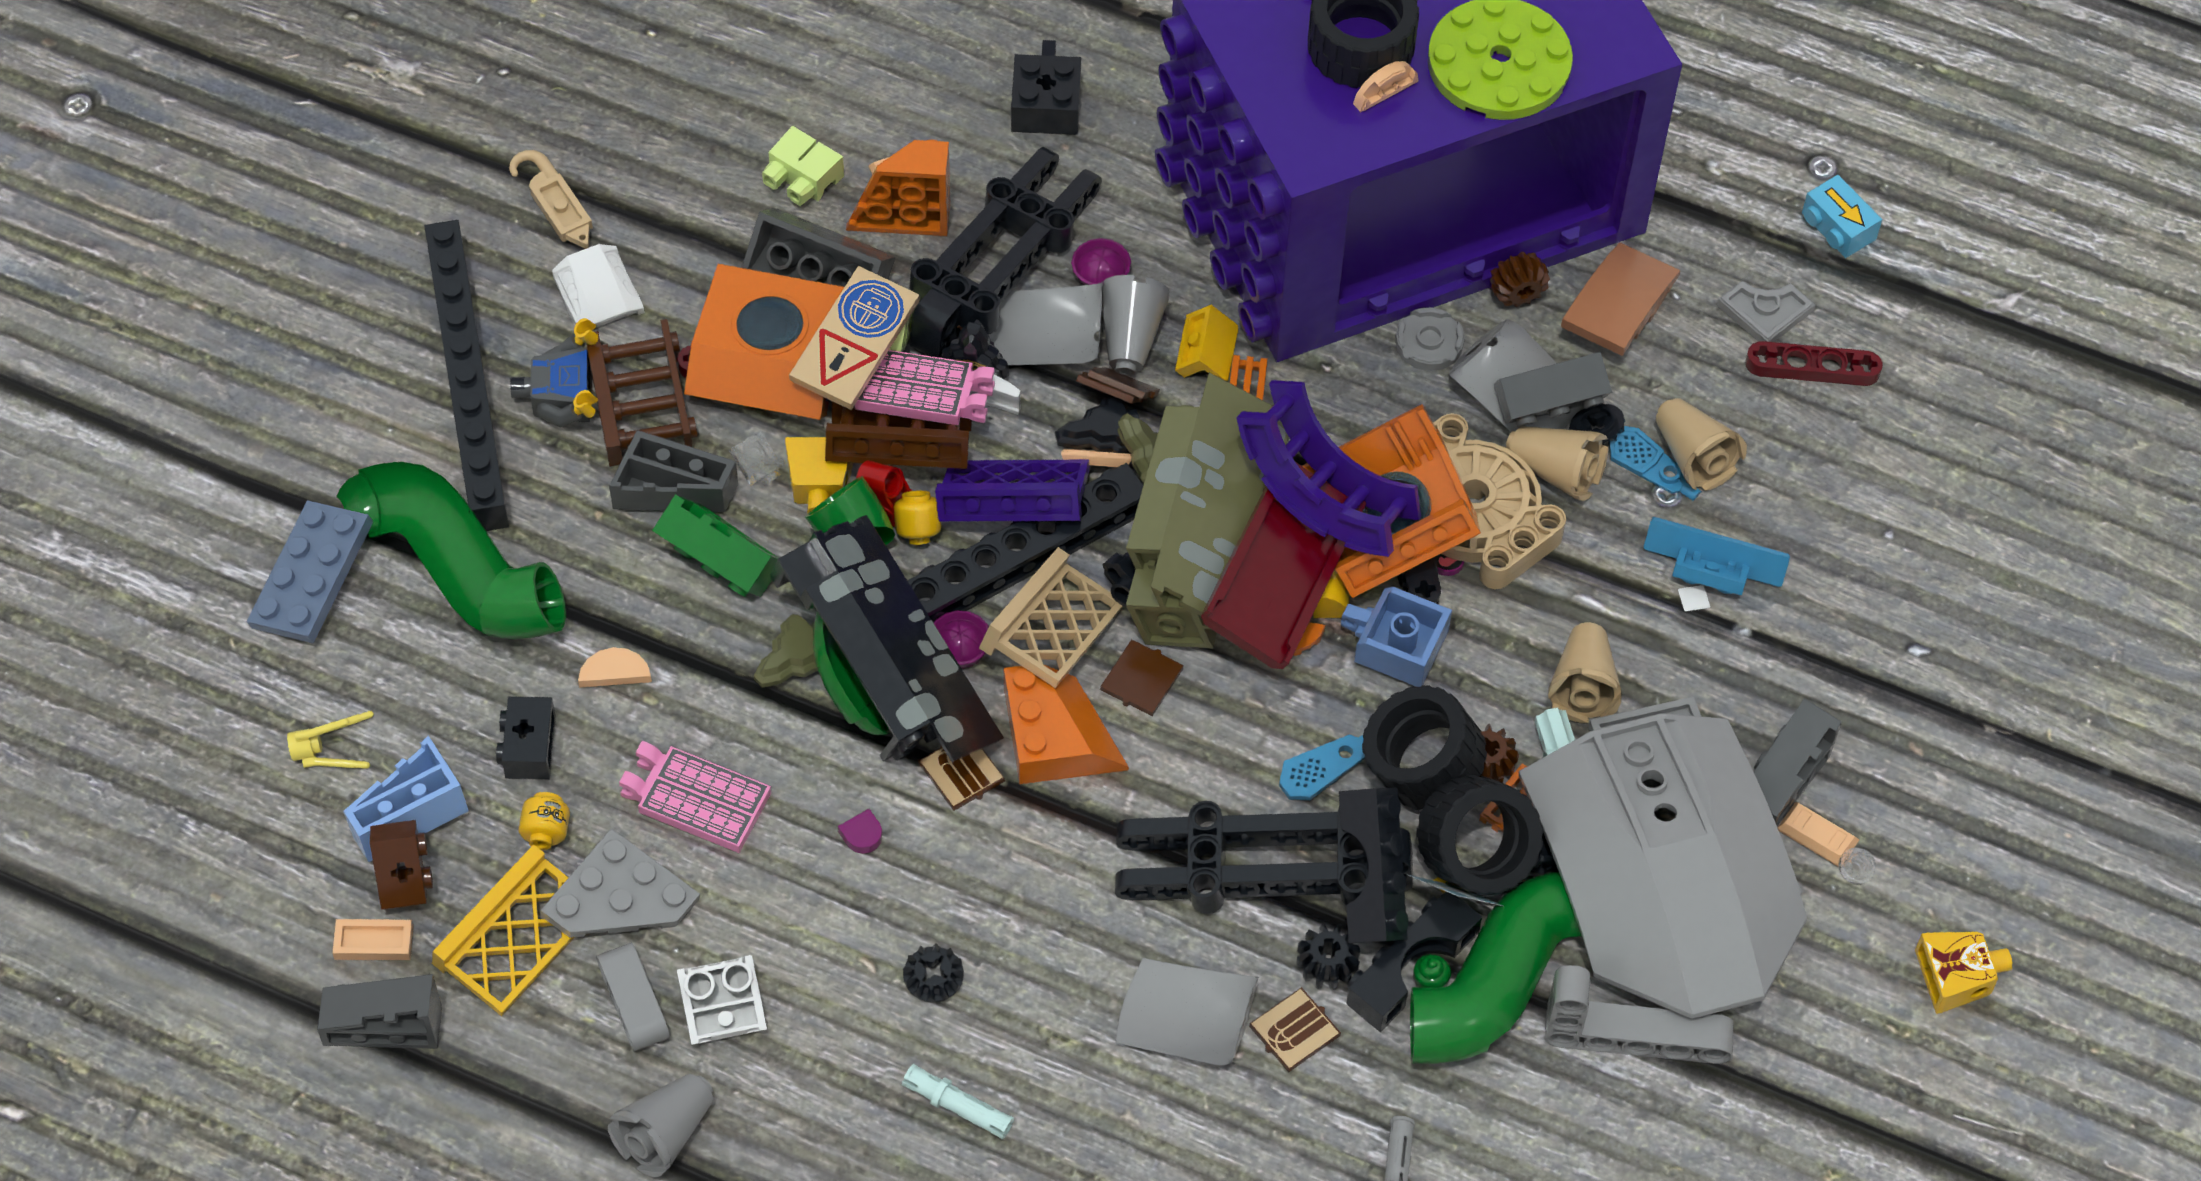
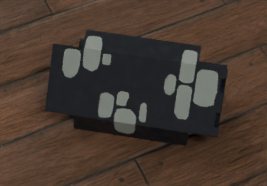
M867 515L859 517L852 523L847 521L834 525L825 533L822 530L816 531L809 542L777 559L770 574V578L776 588L790 582L807 611L813 607L816 608L892 732V739L880 754L883 762L892 756L895 761L906 757L914 751V747L923 738L926 743L937 738L951 762H955L993 745L1004 738Z

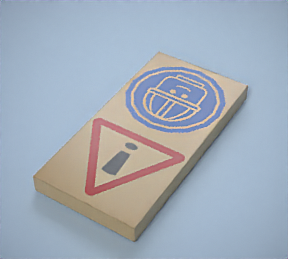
M858 266L789 374L790 381L852 410L919 303L920 295Z

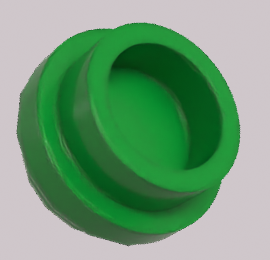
M1429 954L1417 960L1413 969V977L1419 987H1446L1451 978V968L1444 958Z

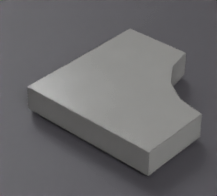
M1741 281L1718 298L1717 306L1758 342H1775L1811 314L1815 308V304L1791 283L1780 289L1764 290L1752 287L1746 282Z

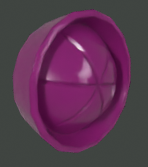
M1098 238L1081 244L1073 253L1071 264L1074 274L1082 285L1101 283L1106 278L1112 276L1128 275L1131 259L1129 252L1121 244L1110 239Z
M957 610L945 613L935 620L934 625L961 669L972 667L983 658L985 652L979 649L989 626L980 616L970 611Z

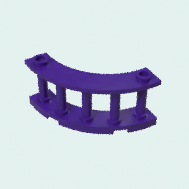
M1272 380L1269 386L1274 405L1266 413L1242 411L1236 417L1240 436L1250 461L1255 459L1256 464L1264 475L1261 480L1273 496L1293 516L1319 535L1325 537L1329 534L1345 542V547L1356 551L1389 557L1394 551L1391 533L1392 523L1397 517L1420 520L1421 518L1417 485L1389 480L1353 461L1330 439L1317 420L1307 396L1305 382ZM1279 420L1290 438L1286 445L1278 428L1277 422ZM1298 452L1316 471L1310 479L1293 459ZM1326 481L1348 496L1343 503L1336 501L1320 489ZM1365 501L1366 507L1379 511L1382 514L1374 516L1357 511L1356 509Z

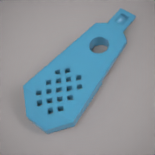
M1624 426L1625 432L1617 434V441H1609L1610 461L1671 494L1681 492L1694 501L1702 492L1698 488L1697 490L1693 489L1686 482L1677 463L1665 454L1664 450L1639 428ZM1671 471L1676 476L1667 477L1664 472Z
M1349 734L1285 760L1279 787L1290 800H1311L1336 782L1340 776L1364 760L1365 754L1362 752L1363 735L1355 737ZM1347 751L1352 756L1350 758H1343L1339 753Z

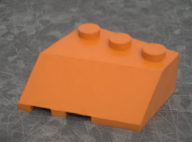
M932 139L913 140L877 165L846 225V231L947 236L950 213L949 142Z
M1022 666L1004 668V693L1019 784L1129 770L1123 756L1075 676L1067 674L1059 685L1054 688ZM1046 666L1047 668L1051 669V670L1054 671L1055 673H1057V672L1059 671V670H1057V669H1054V668H1051V667H1049V666Z

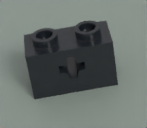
M508 696L507 710H501L499 721L500 732H504L503 743L498 742L496 749L497 765H503L505 779L550 780L556 717L552 697Z

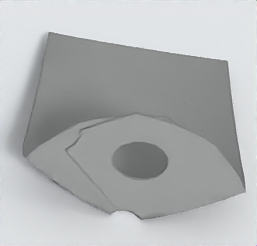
M1103 281L1098 284L1074 287L1010 291L1000 303L998 326L992 334H989L990 340L994 342V346L1002 354L1003 359L1007 361L1008 365L1080 364L1093 361L1098 358L1099 341L1094 339V335L1099 331L1100 340Z
M1507 319L1486 333L1461 355L1450 369L1449 375L1512 432L1516 431L1519 427H1517L1516 422L1505 424L1494 384L1501 378L1553 365L1556 362L1522 326ZM1496 337L1498 341L1496 345L1488 346L1487 344ZM1481 343V345L1476 350H1474L1471 354L1467 355L1472 349H1474L1477 345ZM1581 407L1572 408L1570 413L1559 417L1551 418L1550 414L1538 416L1537 422L1525 426L1564 429Z
M1143 958L1123 1002L1115 1043L1212 1065L1230 1064L1244 1035L1259 977L1206 970Z

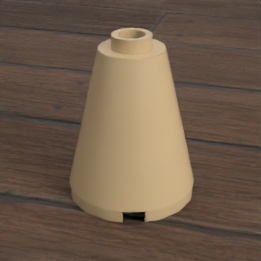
M1680 398L1667 400L1660 405L1656 415V423L1686 482L1693 489L1697 490L1696 487H1702L1705 491L1712 490L1724 484L1738 471L1735 464L1739 458L1744 461L1747 454V444L1738 433Z
M1521 426L1516 431L1510 433L1506 442V448L1523 459L1535 475L1572 498L1581 501L1589 499L1593 494L1587 491L1592 483L1599 484L1608 457V447L1602 445V440H1607V436L1594 431Z
M1591 622L1578 624L1572 629L1548 689V697L1552 702V708L1566 710L1568 719L1571 721L1589 723V718L1613 715L1621 704L1622 691L1607 633L1602 626Z

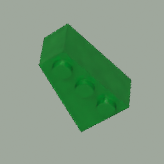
M675 494L652 530L675 545L673 548L689 559L693 557L702 563L700 567L716 578H719L721 575L729 580L728 587L744 597H747L748 593L761 597L772 581L770 574L779 557L700 503Z

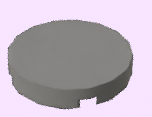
M1432 307L1420 308L1410 312V316H1407L1405 319L1403 318L1399 322L1395 336L1397 352L1402 359L1411 366L1426 371L1442 370L1454 364L1461 356L1465 340L1463 327L1459 321L1456 322L1452 319L1451 314L1445 310Z

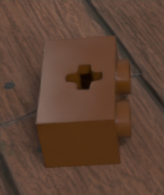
M416 820L370 826V847L381 910L426 904L427 889L433 888L431 867L423 866L422 856L428 855L425 833H418ZM400 862H404L405 866H400Z

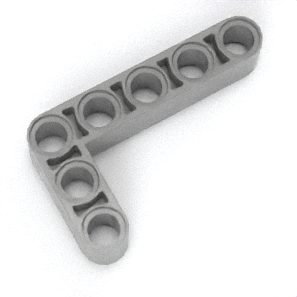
M1567 965L1559 967L1555 971L1547 1003L1545 1040L1549 1045L1559 1048L1712 1064L1726 1063L1733 1057L1734 1023L1727 1016L1709 1014L1691 1019L1670 1009L1589 1001L1590 972L1586 968Z

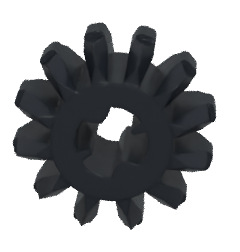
M1322 924L1319 927V934L1309 929L1306 932L1305 940H1301L1298 943L1297 952L1300 955L1297 956V966L1304 969L1303 977L1305 981L1316 978L1318 989L1323 985L1324 981L1329 982L1333 990L1338 986V979L1348 984L1352 978L1351 972H1356L1359 969L1360 961L1357 958L1360 956L1359 945L1349 943L1348 934L1340 935L1341 928L1339 924L1333 931H1328L1327 927Z

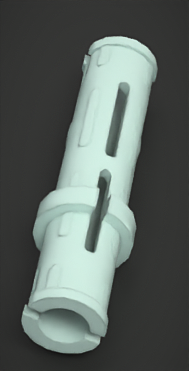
M915 1064L910 1066L902 1081V1086L931 1100V1105L937 1108L942 1106L973 1124L986 1129L1002 1140L1007 1136L1014 1122V1117L953 1086L952 1081L946 1077L942 1080Z

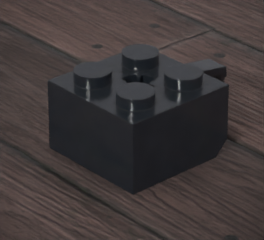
M1043 40L1042 55L1015 54L1011 101V132L1078 135L1081 57L1056 56L1055 40Z

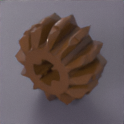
M1522 251L1517 256L1510 255L1509 259L1498 262L1499 267L1491 270V289L1504 306L1514 305L1519 307L1522 303L1526 302L1530 304L1531 300L1540 298L1541 292L1549 288V271L1545 263L1537 257L1535 252L1526 255Z
M1489 723L1485 727V731H1481L1486 742L1485 750L1487 751V757L1484 762V770L1479 777L1484 776L1503 783L1504 777L1510 778L1514 774V765L1518 763L1519 754L1515 750V739L1505 738L1506 732L1504 728L1497 733L1493 732Z

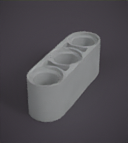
M631 942L596 955L602 977L632 1050L637 1051L669 1039L670 1035L665 1019L633 943Z

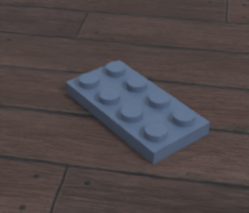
M307 500L246 621L252 629L314 644L372 526L373 521L370 516Z

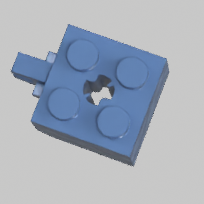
M1396 587L1384 588L1375 608L1368 607L1364 609L1348 604L1341 617V626L1355 632V636L1359 638L1356 645L1354 662L1413 686L1421 687L1449 632L1452 610Z

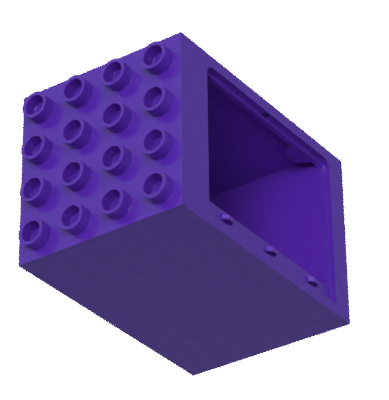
M1173 0L1172 17L1163 19L1160 23L1162 39L1170 56V61L1162 63L1158 67L1160 83L1168 99V104L1157 108L1158 125L1166 141V146L1155 149V161L1164 184L1167 187L1180 184L1187 197L1182 201V210L1191 234L1195 238L1208 235L1215 250L1210 252V262L1219 286L1223 290L1236 287L1243 302L1238 305V313L1247 338L1251 342L1264 339L1277 363L1410 316V312L1416 309L1434 308L1488 289L1492 285L1490 282L1492 277L1491 270L1499 267L1498 262L1509 259L1510 255L1517 256L1522 251L1526 255L1535 252L1537 257L1545 263L1546 267H1550L1646 233L1682 63L1642 0H1521L1549 13L1566 32L1573 54L1571 73L1563 88V93L1546 109L1523 118L1498 120L1485 118L1486 113L1475 111L1468 107L1464 111L1452 104L1438 90L1428 68L1429 44L1436 25L1448 12L1472 0H1417L1419 20L1414 57L1411 59L1410 66L1418 73L1419 81L1362 112L1353 105L1355 96L1361 87L1354 88L1334 82L1333 79L1323 75L1321 70L1315 67L1312 62V57L1308 52V30L1312 0ZM1349 18L1335 24L1342 32L1358 38H1376L1391 32L1384 24L1369 18ZM1496 51L1491 56L1500 62L1510 59V57L1497 54Z

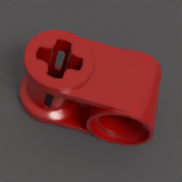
M870 460L865 461L858 469L856 479L863 476L876 494L892 527H894V505L902 498L903 493L912 491V489H910L900 468Z

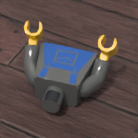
M586 318L580 319L574 327V334L544 354L534 356L531 359V377L510 378L511 398L531 397L533 415L558 427H565L575 421L590 422V418L596 412L591 405L597 403L598 399L590 392V362L587 347L584 348L585 342L588 345L597 343L598 334L592 331L596 328V324Z

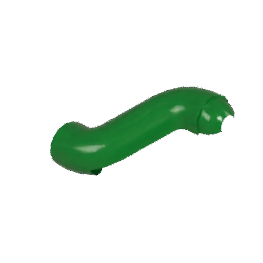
M407 462L382 463L358 469L359 474L349 478L339 489L337 498L341 501L344 509L368 514L372 519L373 523L368 532L370 538L397 532L407 539L451 607L472 627L488 636L505 639L535 638L562 631L566 619L565 600L559 581L550 566L544 562H538L520 568L511 567L464 497L443 476L424 465Z
M863 476L858 477L836 491L805 516L815 532L822 530L825 533L834 525L847 521L852 523L859 517L867 515L885 545L890 543L895 536L894 529L883 506ZM816 612L813 626L815 663L823 684L834 704L849 724L855 723L862 731L872 735L888 734L889 732H886L889 729L821 616Z
M1559 872L1546 873L1526 880L1502 896L1498 904L1503 906L1495 905L1489 913L1453 983L1446 987L1411 988L1410 1048L1412 1064H1441L1461 1061L1487 1052L1490 1044L1509 1031L1524 1012L1556 945L1567 937H1582Z

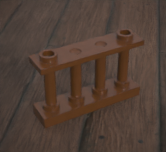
M667 319L660 320L663 336L661 338L608 347V343L601 344L599 332L594 331L598 334L597 343L593 345L586 343L595 394L598 399L597 404L609 467L620 465L623 459L621 451L628 449L637 431L625 432L624 429L617 430L616 422L622 421V417L677 408L680 423L640 429L639 431L664 439L683 436L684 445L692 447L691 438L698 437L694 417L687 418L674 354L680 352L677 331L670 332ZM662 351L666 352L668 366L616 375L613 372L606 373L605 365L611 364V360ZM671 379L674 394L625 403H619V400L612 401L610 394L617 392V388Z
M832 401V423H827L825 461L864 463L870 460L886 465L967 469L969 431L972 430V420L961 417L959 425L855 410V405L850 410Z

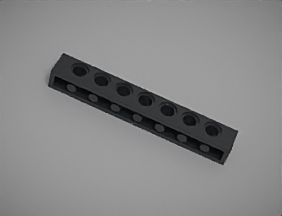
M1127 463L1118 468H1110L1103 472L1099 478L1085 485L1081 500L1082 515L1080 521H1013L1010 526L999 532H991L985 535L980 542L973 546L955 551L947 560L937 565L925 567L919 575L909 579L908 583L918 599L922 597L931 598L927 601L920 600L933 623L945 613L957 610L968 611L1034 575L1058 547L1071 555L1133 521L1144 485ZM1107 499L1111 500V502H1102L1101 500ZM1042 532H1051L1052 534L1044 535V534H1041V533H1042ZM1012 548H1020V549H1022V550H1020V551H1012V550H1010V549H1012ZM989 564L992 566L985 568L981 567L980 565ZM955 580L961 581V583L959 584H951L949 582Z

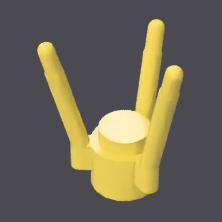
M367 711L316 728L287 733L288 748L292 761L302 760L304 768L328 766L368 769L370 763L367 761L316 757V753L322 752L320 735L372 718L374 713Z

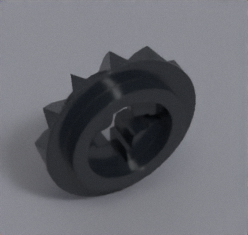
M1601 404L1579 411L1572 418L1569 430L1594 431L1607 436V440H1602V445H1604L1607 441H1617V434L1625 432L1624 423L1626 421L1623 412L1618 407L1611 404Z
M937 943L932 947L924 948L920 946L917 952L913 955H908L907 962L903 968V978L907 989L915 997L929 1002L942 1001L954 995L960 988L964 977L961 958H958L951 948L948 950L941 948ZM941 963L940 974L942 976L933 975L926 980L927 969L925 967L934 968L936 964L939 965Z

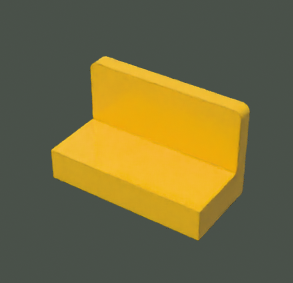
M1212 304L1186 314L1175 371L1185 378L1205 370L1227 381L1239 328L1238 325Z

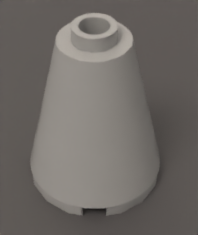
M1117 275L1106 278L1103 281L1102 309L1109 365L1115 369L1116 373L1126 376L1134 375L1136 371L1143 369L1169 301V288L1163 283L1147 277L1146 283L1134 282L1135 275Z
M687 1074L615 1112L610 1118L612 1122L608 1125V1133L621 1156L626 1161L632 1156L641 1164L636 1169L643 1174L651 1177L662 1176L671 1167L713 1103V1090L710 1083L702 1076Z

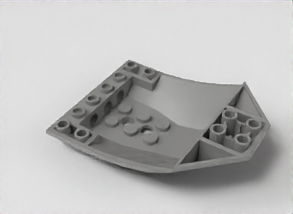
M1657 714L1590 731L1519 771L1518 776L1524 790L1540 815L1539 819L1543 825V833L1569 897L1594 978L1691 1019L1765 999L1807 921V915L1795 873L1769 805L1728 719ZM1647 779H1654L1662 785L1657 788H1649L1642 782ZM1660 808H1667L1674 811L1676 817L1671 821H1661L1656 818L1654 813Z

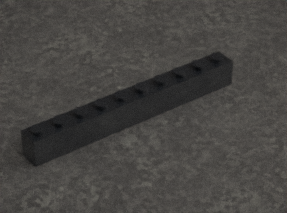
M459 220L426 224L424 227L468 505L486 531L509 528Z

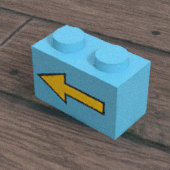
M1839 175L1834 176L1808 192L1802 210L1806 221L1811 226L1816 227L1826 238L1828 244L1832 248L1837 249L1845 258L1875 241L1883 220Z

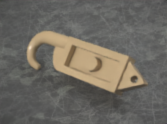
M525 150L516 154L512 158L509 167L513 177L518 176L517 167L524 161L534 162L541 171L530 181L531 196L561 241L565 242L568 240L585 249L589 248V232L593 228L592 220L562 175L558 174L549 159L542 152Z

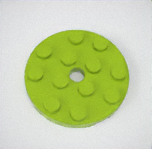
M1472 0L1454 8L1436 25L1428 50L1429 72L1434 84L1442 95L1464 111L1468 107L1475 111L1486 113L1485 118L1498 120L1531 116L1553 104L1563 93V88L1570 77L1573 61L1572 47L1561 25L1549 13L1521 0ZM1496 51L1497 54L1510 57V59L1500 62L1491 56Z

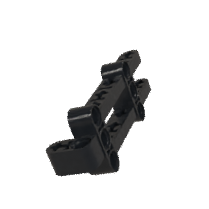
M1041 147L1011 180L1005 177H997L990 180L986 186L984 209L936 261L922 258L915 261L911 266L909 290L919 294L920 301L912 317L910 346L928 356L941 358L943 348L950 347L951 340L956 339L958 325L964 327L969 322L979 320L987 334H992L998 326L1001 301L1046 251L1061 253L1070 248L1074 220L1097 195L1102 182L1101 176L1084 169L1060 196L1052 202L1037 194V192L1056 170L1059 155L1045 147ZM1004 228L1021 236L1020 240L980 284L962 275Z
M1201 801L1193 805L1190 809L1189 817L1125 819L1117 824L1116 844L1122 849L1131 851L1188 849L1187 867L1131 868L1118 871L1115 875V895L1124 900L1191 899L1195 910L1203 914L1215 913L1223 906L1225 898L1341 894L1342 902L1346 906L1362 893L1368 879L1369 864L1366 851L1354 835L1341 829L1340 805L1338 812L1222 816L1221 809L1216 803ZM1207 821L1214 822V824L1208 827L1200 826ZM1400 828L1403 840L1402 862L1403 874L1406 879L1405 891H1408L1413 887V877L1408 876H1413V849L1410 832ZM1338 844V862L1225 866V848ZM1356 849L1364 851L1360 855L1354 856L1349 854V852ZM1203 855H1214L1209 860H1200V857ZM1354 883L1363 884V886L1359 889L1349 888V886ZM1203 888H1213L1209 893H1198Z

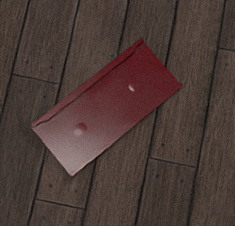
M1296 463L1299 466V468L1303 471V473L1310 479L1313 473H1311L1310 471ZM1327 482L1320 488L1340 503H1343L1348 497ZM1265 487L1201 614L1204 625L1270 668L1284 669L1290 663L1345 549V542L1329 534L1323 537L1304 525ZM1363 501L1356 510L1362 512L1366 502Z

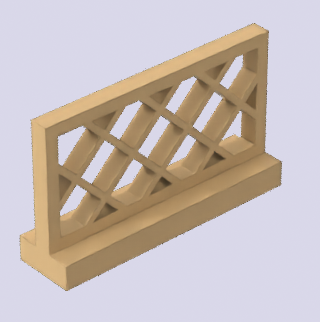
M1059 547L989 625L979 649L990 656L996 650L1000 651L1054 688L1059 685L1123 608L1122 605L1115 601L1111 592L1068 565L1066 562L1070 555ZM1066 578L1076 584L1079 591H1066L1063 580ZM1046 600H1060L1063 610H1049ZM1069 601H1083L1086 610H1072ZM1093 601H1101L1111 607V609L1095 610ZM1029 620H1043L1046 630H1032ZM1052 620H1066L1069 630H1055ZM1076 620H1090L1093 630H1079ZM1026 640L1029 650H1020L1011 644L1010 641ZM1035 640H1050L1053 650H1038ZM1059 640H1073L1076 650H1062ZM1042 660H1056L1059 671L1055 673L1043 665Z

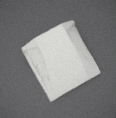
M597 244L566 256L552 270L553 278L574 325L580 319L586 318L596 324V328L635 313L638 315L645 313L640 297L625 270L616 246Z
M752 955L677 970L691 1045L767 1030Z

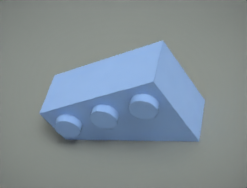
M429 735L420 742L421 748L408 760L402 758L395 765L396 771L382 783L379 781L374 783L344 810L352 836L368 862L373 860L370 847V826L416 820L418 833H427L469 811L461 785Z

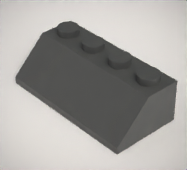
M771 208L759 211L742 268L845 287L858 266L889 280L896 256L779 209Z

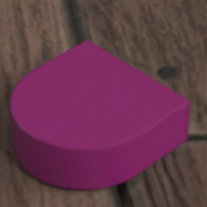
M870 809L863 811L838 826V833L854 852L861 854L870 853L881 844L882 828Z

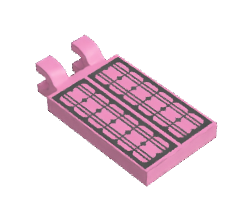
M889 350L856 402L855 410L959 425L961 417L985 423L988 408H985L987 396L993 395L995 381H992L995 369L992 367H979L973 371V363ZM971 391H975V392H978V393H979V394H976V393H975V394H971V395H970Z
M642 741L636 751V756L639 757L637 766L651 772L644 782L639 776L625 771L619 781V786L623 787L620 792L621 796L640 802L638 809L639 813L740 853L771 795V786L672 746L665 755L655 746Z

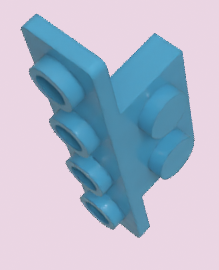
M1652 517L1644 544L1645 550L1677 559L1672 574L1673 577L1680 578L1689 584H1702L1716 588L1725 594L1734 593L1741 596L1747 578L1781 587L1790 560V555L1784 552L1657 517Z

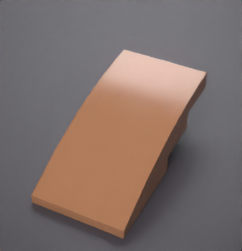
M1619 242L1578 294L1563 317L1561 327L1623 356L1633 339L1638 338L1646 323L1651 322L1680 275L1681 270Z

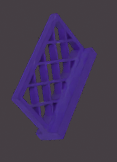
M1089 459L968 460L967 469L947 468L943 482L937 483L935 489L939 522L1080 521L1082 515L1081 500L1090 470ZM958 473H968V474H965V475L961 476V475L958 474ZM982 479L985 480V481H983V482H981V483H975V482H977V481H979V480H982ZM1016 479L1020 480V481L1015 482V483H1009V482L1014 481V480H1016ZM1050 479H1054V480H1055V481H1052V482H1046V481H1048V480H1050Z

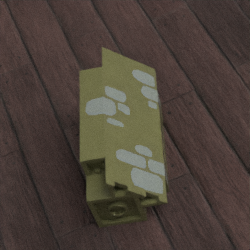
M1211 373L1207 377L1200 407L1190 405L1165 407L1126 546L1136 568L1126 607L1145 645L1214 647L1217 632L1204 625L1201 614L1266 487L1261 480L1264 476L1256 464L1255 459L1250 461L1245 450L1236 417L1242 411L1266 413L1273 405ZM1279 420L1277 422L1278 428L1286 445L1289 436Z

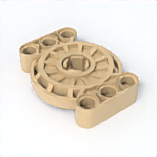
M1454 413L1446 414L1433 422V424L1440 432L1469 498L1481 500L1483 496L1486 498L1481 503H1472L1481 533L1441 554L1454 560L1470 563L1481 562L1479 577L1483 585L1491 589H1502L1561 544L1566 515L1558 506L1551 504L1541 505L1540 485L1533 470L1523 459L1510 449L1496 443L1466 440L1468 423L1465 418ZM1397 480L1400 483L1417 485L1410 481ZM1417 485L1421 510L1420 520H1422L1427 515L1428 501L1424 490ZM1409 519L1411 525L1420 521ZM1544 526H1550V527H1552L1553 529H1548V528H1545ZM1519 545H1523V546H1526L1527 548H1520V547H1518V546H1519ZM1491 565H1499L1502 568H1495Z

